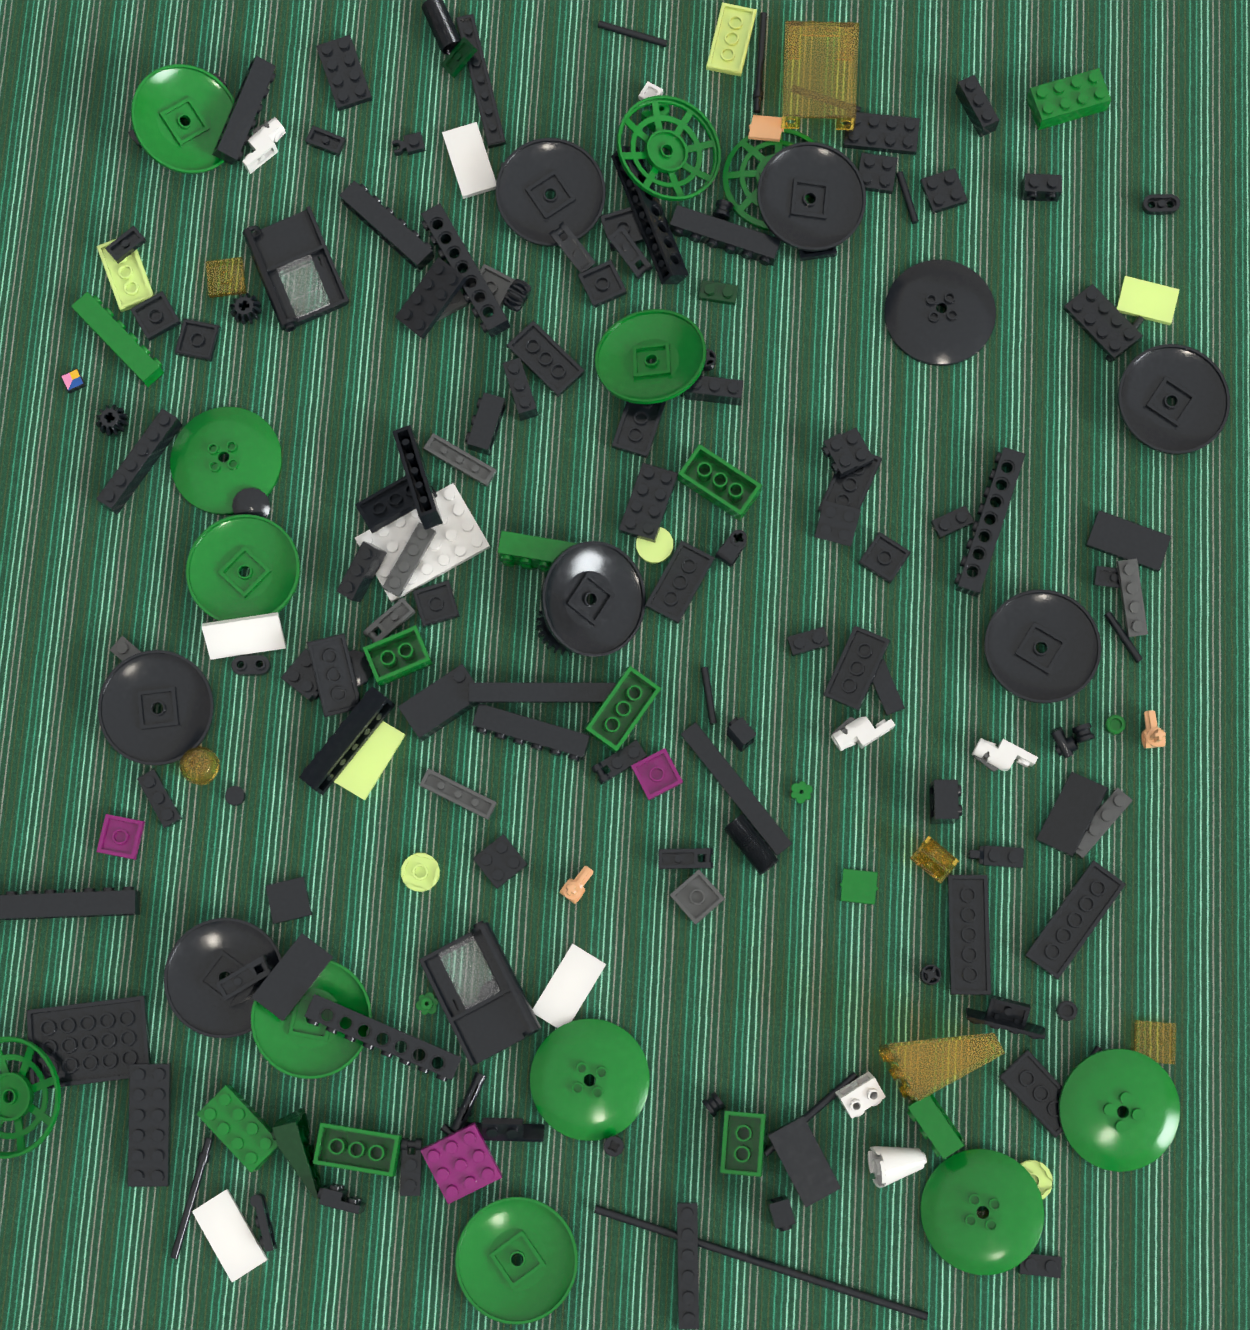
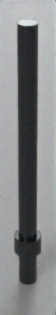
M766 12L760 13L756 81L755 90L753 91V112L756 114L761 112V101L764 97L762 84L767 23Z
M852 1072L803 1115L806 1122L811 1120L837 1097L836 1091L856 1080L858 1076ZM772 1143L764 1149L767 1157L775 1151Z
M210 1137L205 1138L202 1151L198 1154V1165L170 1256L173 1259H178L204 1169L206 1163H209L211 1155L209 1153L213 1138Z

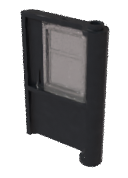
M310 206L298 214L263 229H260L258 226H251L242 232L281 330L291 332L296 327L340 309L349 303L345 289Z
M484 921L474 924V929L470 933L419 959L470 1066L490 1058L542 1029L489 922L484 923Z

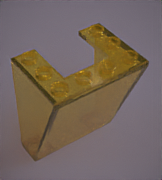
M785 21L782 53L781 128L799 129L800 118L837 119L836 130H854L857 99L859 23ZM787 120H794V121H796V122H794V123H787L786 121H787ZM848 121L850 124L843 125L841 122Z
M994 1032L897 1042L879 1046L881 1049L879 1055L884 1062H888L890 1065L889 1073L894 1080L897 1079L900 1083L899 1091L903 1098L907 1097L908 1100L915 1098L916 1101L922 1100L1005 1053Z

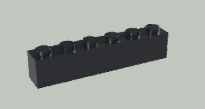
M257 55L251 61L212 155L231 165L236 161H240L244 153L242 147L243 145L246 146L250 138L248 135L249 130L254 128L257 121L254 118L263 107L261 101L269 93L268 84L272 83L276 76L274 73L275 65Z
M354 180L339 195L342 204L420 272L435 258L433 247L427 241L424 243L415 230L411 231L408 229L404 220L401 218L397 219L394 216V212L389 207L385 208L377 196H371L368 193V189L362 183L359 185Z
M677 205L670 222L671 232L677 237L684 236L693 242H702L711 248H720L726 253H735L741 255L744 259L759 261L760 264L765 266L774 265L781 246V240L776 237Z
M163 408L96 498L104 507L116 515L119 514L182 427L179 419Z
M408 425L394 430L393 435L416 510L424 529L443 524L421 451L411 426Z
M372 686L364 694L362 700L352 709L349 716L340 724L336 732L327 740L324 747L317 752L311 763L304 768L299 778L312 789L324 795L394 708L395 704Z
M480 703L472 724L477 733L487 735V732L495 734L494 737L500 740L509 738L513 740V743L521 746L526 743L531 745L532 749L542 751V748L550 750L549 753L552 755H567L568 759L579 762V759H585L591 739L590 735Z

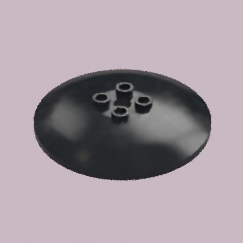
M542 138L520 146L505 160L496 181V201L504 222L520 238L540 246H558L549 233L559 228V224L562 222L568 226L579 240L595 226L605 204V182L598 164L583 148L563 139ZM553 191L556 194L555 198L548 199L545 196L546 192ZM563 233L559 237L563 241L568 236L565 233Z
M802 142L780 150L768 161L758 181L757 204L764 223L779 240L799 250L823 251L840 245L855 232L865 212L866 191L858 169L842 152L822 143ZM805 196H812L814 203H807Z
M930 260L908 268L894 281L886 297L884 319L891 339L907 356L928 365L948 366L968 360L984 347L995 325L996 307L989 287L976 272L957 262ZM940 305L944 306L946 308V312L939 313L936 310V307Z
M1165 344L1142 352L1126 367L1118 386V408L1129 432L1143 445L1165 454H1187L1205 447L1222 431L1230 411L1229 389L1220 369L1206 355L1184 345ZM1168 397L1174 399L1175 406L1167 404Z
M588 541L572 545L554 559L545 574L541 589V608L545 623L554 638L566 649L576 654L599 657L620 650L637 633L645 613L646 594L642 576L631 558L611 544L600 541ZM588 594L593 596L592 604L587 603L586 598Z
M1031 590L1013 596L996 610L986 629L984 652L992 675L1006 691L1028 702L1048 704L1060 702L1076 695L1091 681L1100 662L1101 639L1093 618L1076 600L1056 591ZM1037 644H1043L1046 647V651L1039 653L1036 650Z
M164 650L140 652L118 664L106 678L98 700L99 723L107 741L125 758L145 765H166L177 762L191 754L207 736L214 716L213 693L204 673L189 659ZM157 703L163 705V711L159 714H156L153 710Z
M217 918L194 926L176 942L165 965L164 989L172 1011L188 1028L208 1037L232 1038L252 1031L251 1012L254 1002L252 995L267 976L226 1001L215 983L220 981L221 973L228 972L232 974L264 954L268 959L266 960L267 963L274 969L282 959L277 946L262 929L240 919ZM260 965L254 967L258 974L263 972Z

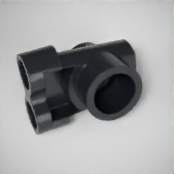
M1061 726L1052 730L1051 735L1057 743L1055 749L1059 756L1063 755L1064 758H1068L1074 754V751L1079 749L1072 735L1067 738L1065 737Z

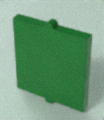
M843 869L842 883H840V901L875 905V896L878 890L876 886L878 872Z

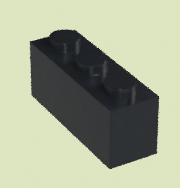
M972 75L959 81L955 93L979 137L996 131L999 118L976 76Z
M517 358L502 363L520 421L538 416L536 404L521 359Z
M699 376L696 382L685 391V399L741 406L744 381Z
M484 392L482 398L478 399V411L472 417L471 432H467L465 438L469 450L490 455L507 405L505 398Z
M363 541L337 592L352 601L361 602L387 552L372 543Z
M783 1195L766 1200L775 1229H779L780 1232L792 1229V1225L796 1224L789 1198Z

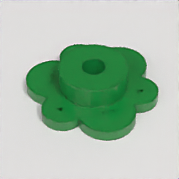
M800 781L799 784H792L791 797L793 799L796 798L797 803L802 804L805 800H810L811 785H806L804 781Z
M428 992L425 995L419 996L416 1008L421 1010L423 1015L428 1013L434 1014L437 1011L436 1005L439 1002L437 999H434L433 993Z

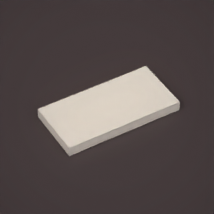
M477 122L442 132L463 199L495 190L496 180Z
M278 612L202 624L210 660L286 648Z
M572 944L532 1009L534 1014L556 1028L573 1021L606 964Z
M228 1189L192 1211L231 1282H234L268 1260Z

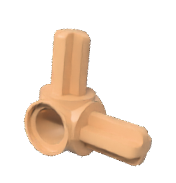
M1145 711L1146 729L1141 734L1143 747H1164L1166 733L1161 728H1158L1155 711Z
M584 866L574 880L571 878L564 884L559 893L576 904L585 892L583 886L593 875V870L588 866Z

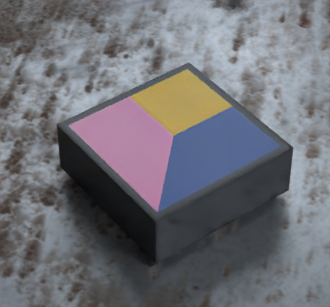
M78 368L61 375L69 394L86 386Z

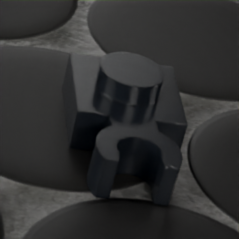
M421 132L403 136L404 141H392L393 147H400L394 150L395 156L402 155L404 151H407L408 155L426 151Z

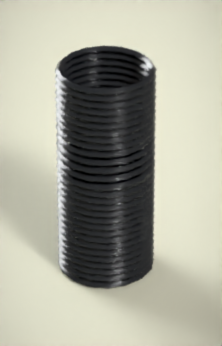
M426 0L422 5L423 13L441 53L449 55L461 41L444 1Z
M744 814L729 823L724 830L731 840L734 841L735 845L740 848L743 855H745L744 857L752 864L758 874L762 875L774 866L779 859L776 858L773 851L770 850L757 831L749 824L750 822L743 816Z

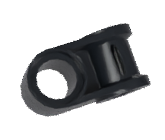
M742 530L733 531L726 542L720 547L715 557L729 567H732L747 544L746 533ZM742 537V542L735 543V538Z

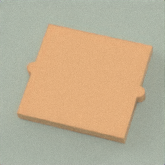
M753 115L752 122L749 125L748 139L780 142L781 134L784 132L785 118Z

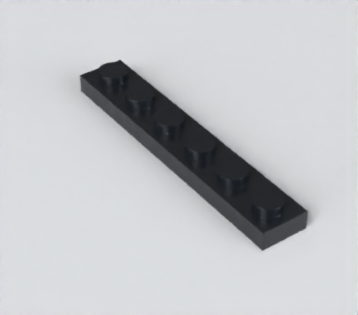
M677 1202L679 1329H699L697 1202Z

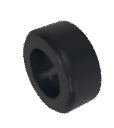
M238 786L228 788L225 793L226 801L232 806L241 805L246 798L244 790Z
M1071 1001L1060 1002L1056 1008L1057 1016L1063 1021L1073 1020L1077 1015L1076 1005Z

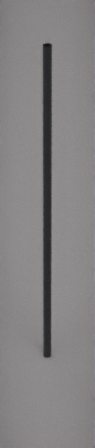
M596 1205L594 1211L596 1214L677 1240V1231ZM698 1238V1247L927 1320L928 1312Z

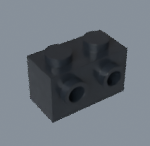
M1025 174L1021 182V200L1058 202L1062 193V175Z

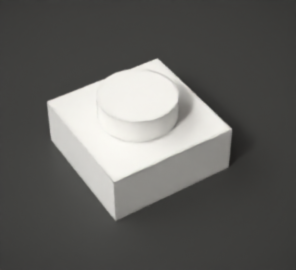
M647 81L638 96L639 100L662 95L663 89Z

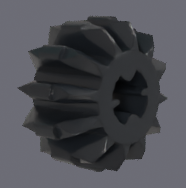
M514 280L507 290L503 300L504 305L510 310L520 311L527 301L531 286L523 280Z
M239 293V299L233 298L234 304H230L232 310L230 313L232 317H235L236 322L239 323L241 321L243 325H246L247 321L253 324V319L259 320L257 314H262V310L260 309L261 303L257 301L256 296L253 295L251 297L249 293H246L245 297H243Z
M113 404L111 408L109 405H106V410L104 411L99 409L101 415H96L98 420L96 426L100 428L101 433H106L111 437L113 433L115 436H118V431L120 430L125 432L123 426H128V422L125 421L128 419V415L124 413L123 408H118Z

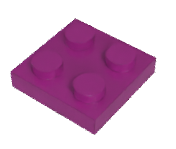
M666 748L631 765L648 800L683 783Z
M106 814L96 852L136 860L145 822Z

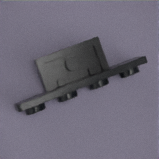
M991 995L986 1012L966 1008V1020L973 1024L981 1023L993 1029L1001 1028L1013 1034H1025L1033 1039H1045L1046 1036L1044 1027L1026 1023L1031 1009L1030 1004Z
M483 1118L482 1123L475 1122L485 1141L543 1142L544 1124H523V1118ZM466 1122V1124H465L464 1127H466V1126H468V1125H470V1124H472V1123H474V1122Z

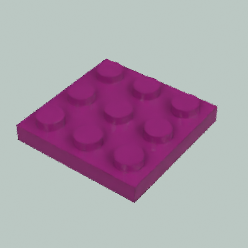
M475 1122L421 1149V1153L448 1204L502 1178V1173Z

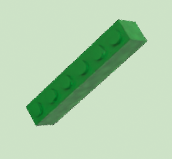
M86 292L71 307L128 368L149 387L164 374L160 368L162 366L161 362L156 357L152 359L149 356L151 352L144 345L139 346L136 336L132 332L128 334L125 331L126 326L120 320L115 321L113 319L114 314L108 307L104 309L101 306L102 301L96 295L92 297Z

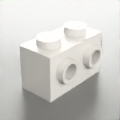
M869 1071L835 1092L851 1118L861 1116L866 1109L880 1104L882 1099L886 1097L875 1077Z

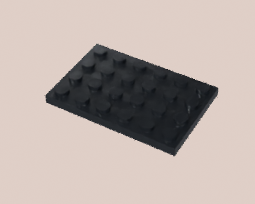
M146 996L26 1010L28 1041L36 1044L48 1055L57 1071L60 1087L129 1079L130 1064L151 1063ZM34 1051L32 1061L40 1068L45 1079L52 1077L44 1059ZM30 1067L31 1084L40 1082L38 1076Z

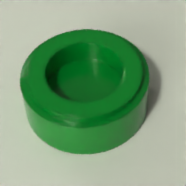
M1111 715L1105 721V729L1112 735L1120 734L1126 726L1125 720L1119 715Z

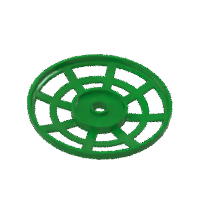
M667 95L647 97L638 101L627 111L618 127L616 146L622 167L629 178L646 193L662 200L684 201L700 195L716 178L721 162V148L717 133L708 118L689 102ZM659 104L673 105L683 109L686 113L681 120L672 116L660 115ZM651 105L653 116L644 119L638 126L629 119L637 110ZM692 116L703 126L709 136V141L700 143L696 134L687 125ZM661 121L675 124L677 127L674 131L663 129ZM654 122L656 132L649 137L642 129ZM625 125L633 132L630 141L631 152H622L621 136ZM683 130L691 138L693 145H686L680 136ZM637 136L646 143L644 152H636L635 150ZM662 148H667L670 151V155L664 154ZM712 148L713 165L709 175L701 171L700 168L702 164V150ZM696 152L695 167L686 163L688 153ZM647 159L648 163L652 166L649 174L643 169L638 160ZM625 160H633L638 171L646 178L644 183L640 182L631 172ZM681 168L690 173L687 178L681 181L677 180L675 174ZM658 171L668 174L670 183L655 179ZM695 177L706 181L698 190L688 195H684L681 186L688 184ZM654 183L661 187L673 188L676 196L664 195L653 191L649 187Z
M784 128V132H782L797 136L807 142H814L808 136L795 130ZM782 134L780 142L767 141L755 147L747 142L750 139L746 136L732 149L723 170V190L727 201L734 205L733 211L748 224L763 230H769L764 221L756 219L745 212L751 203L758 206L757 188L751 193L745 178H756L758 186L760 175L768 161L777 152L782 150V146L788 147L794 144L783 141ZM775 145V154L765 157L759 152V150L765 147ZM742 147L748 153L742 161L740 171L729 172L732 158L737 150ZM752 156L760 162L756 170H745ZM739 178L741 189L747 197L740 205L737 204L731 194L729 179ZM810 195L805 196V200H806L807 203H809V202L807 201V198H808Z
M2 1036L0 1037V1043L16 1042L27 1046L25 1057L17 1054L4 1055L0 1048V1070L2 1073L0 1074V1128L4 1121H14L16 1131L15 1133L0 1131V1138L17 1139V1151H0V1159H9L31 1152L50 1134L59 1114L61 1087L55 1066L40 1047L24 1038ZM34 1051L44 1059L52 1077L45 1079L40 1068L32 1061ZM16 1060L23 1062L19 1073L10 1072L6 1061ZM29 1067L36 1073L40 1082L31 1084L26 1075ZM54 1085L55 1105L53 1115L50 1117L45 1113L48 1103L47 1087ZM42 1090L41 1108H38L33 1104L34 1092ZM9 1091H11L14 1096L12 1102H10L7 1098V1094ZM30 1112L36 1116V1119L24 1129L22 1117ZM40 1121L48 1125L44 1134L32 1145L25 1148L24 1136L34 1130Z

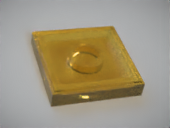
M242 257L206 261L208 294L210 298L246 293Z
M1135 1020L1134 1051L1150 1057L1157 1063L1175 1064L1176 1024Z

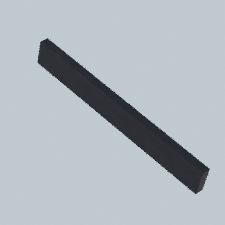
M474 15L457 17L456 21L461 39L465 37L478 50L468 61L467 65L488 148L506 145Z
M469 682V703H602L615 683Z
M695 722L682 732L681 736L774 854L778 856L791 846L792 842L698 724Z

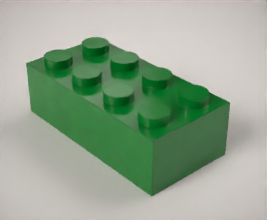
M1099 68L1032 87L1026 98L1038 130L1106 111L1111 102V97Z
M700 444L678 473L679 482L739 521L742 520L762 490V484Z
M501 531L497 553L500 562L505 566L513 567L514 565H520L523 569L527 570L538 568L546 573L551 563L561 552L577 543Z
M627 667L583 731L611 751L617 752L661 688L633 667Z
M225 1085L197 1113L198 1117L251 1173L256 1172L279 1149L276 1140L272 1138V1128L231 1085Z
M321 1122L313 1164L393 1177L396 1176L403 1135Z

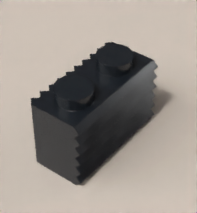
M735 717L728 723L726 735L742 752L755 741L756 732H754V729H751L749 723H746L744 717L739 719Z

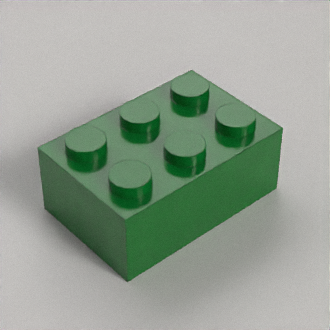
M416 625L363 647L376 682L380 687L433 665Z
M929 1089L909 1102L908 1115L913 1122L917 1121L919 1123L921 1134L925 1139H930L932 1142L931 1148L937 1157L941 1155L945 1159L964 1146L963 1137Z
M725 1111L720 1173L762 1176L766 1114Z

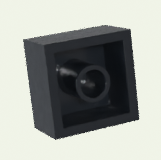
M933 780L929 785L930 824H954L959 819V816H962V805L958 801V798L961 797L962 789L961 785H958V780Z

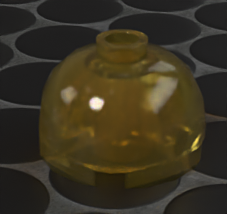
M201 746L185 751L179 764L183 777L195 785H205L213 781L220 768L217 755L210 749Z

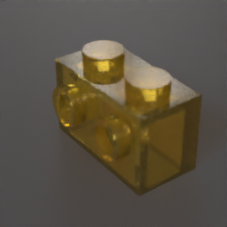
M929 835L910 857L912 861L940 884L959 862L957 858Z

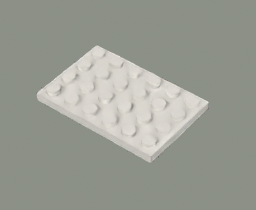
M454 483L436 492L437 497L435 499L443 524L431 528L436 531V534L400 598L490 548L489 543ZM416 509L374 533H371L369 529L355 537L359 547L365 541L387 552L375 574L382 587L418 523H421ZM385 590L391 603L399 599V597Z

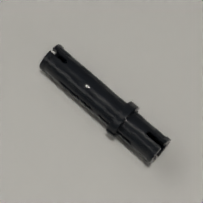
M475 1072L462 1104L457 1108V1115L450 1128L456 1131L464 1128L468 1117L472 1115L471 1110L487 1076Z

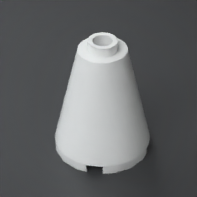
M870 1147L872 1151H868L869 1171L875 1174L876 1179L872 1180L878 1188L885 1187L923 1169L924 1164L927 1162L925 1153L921 1152L919 1148Z

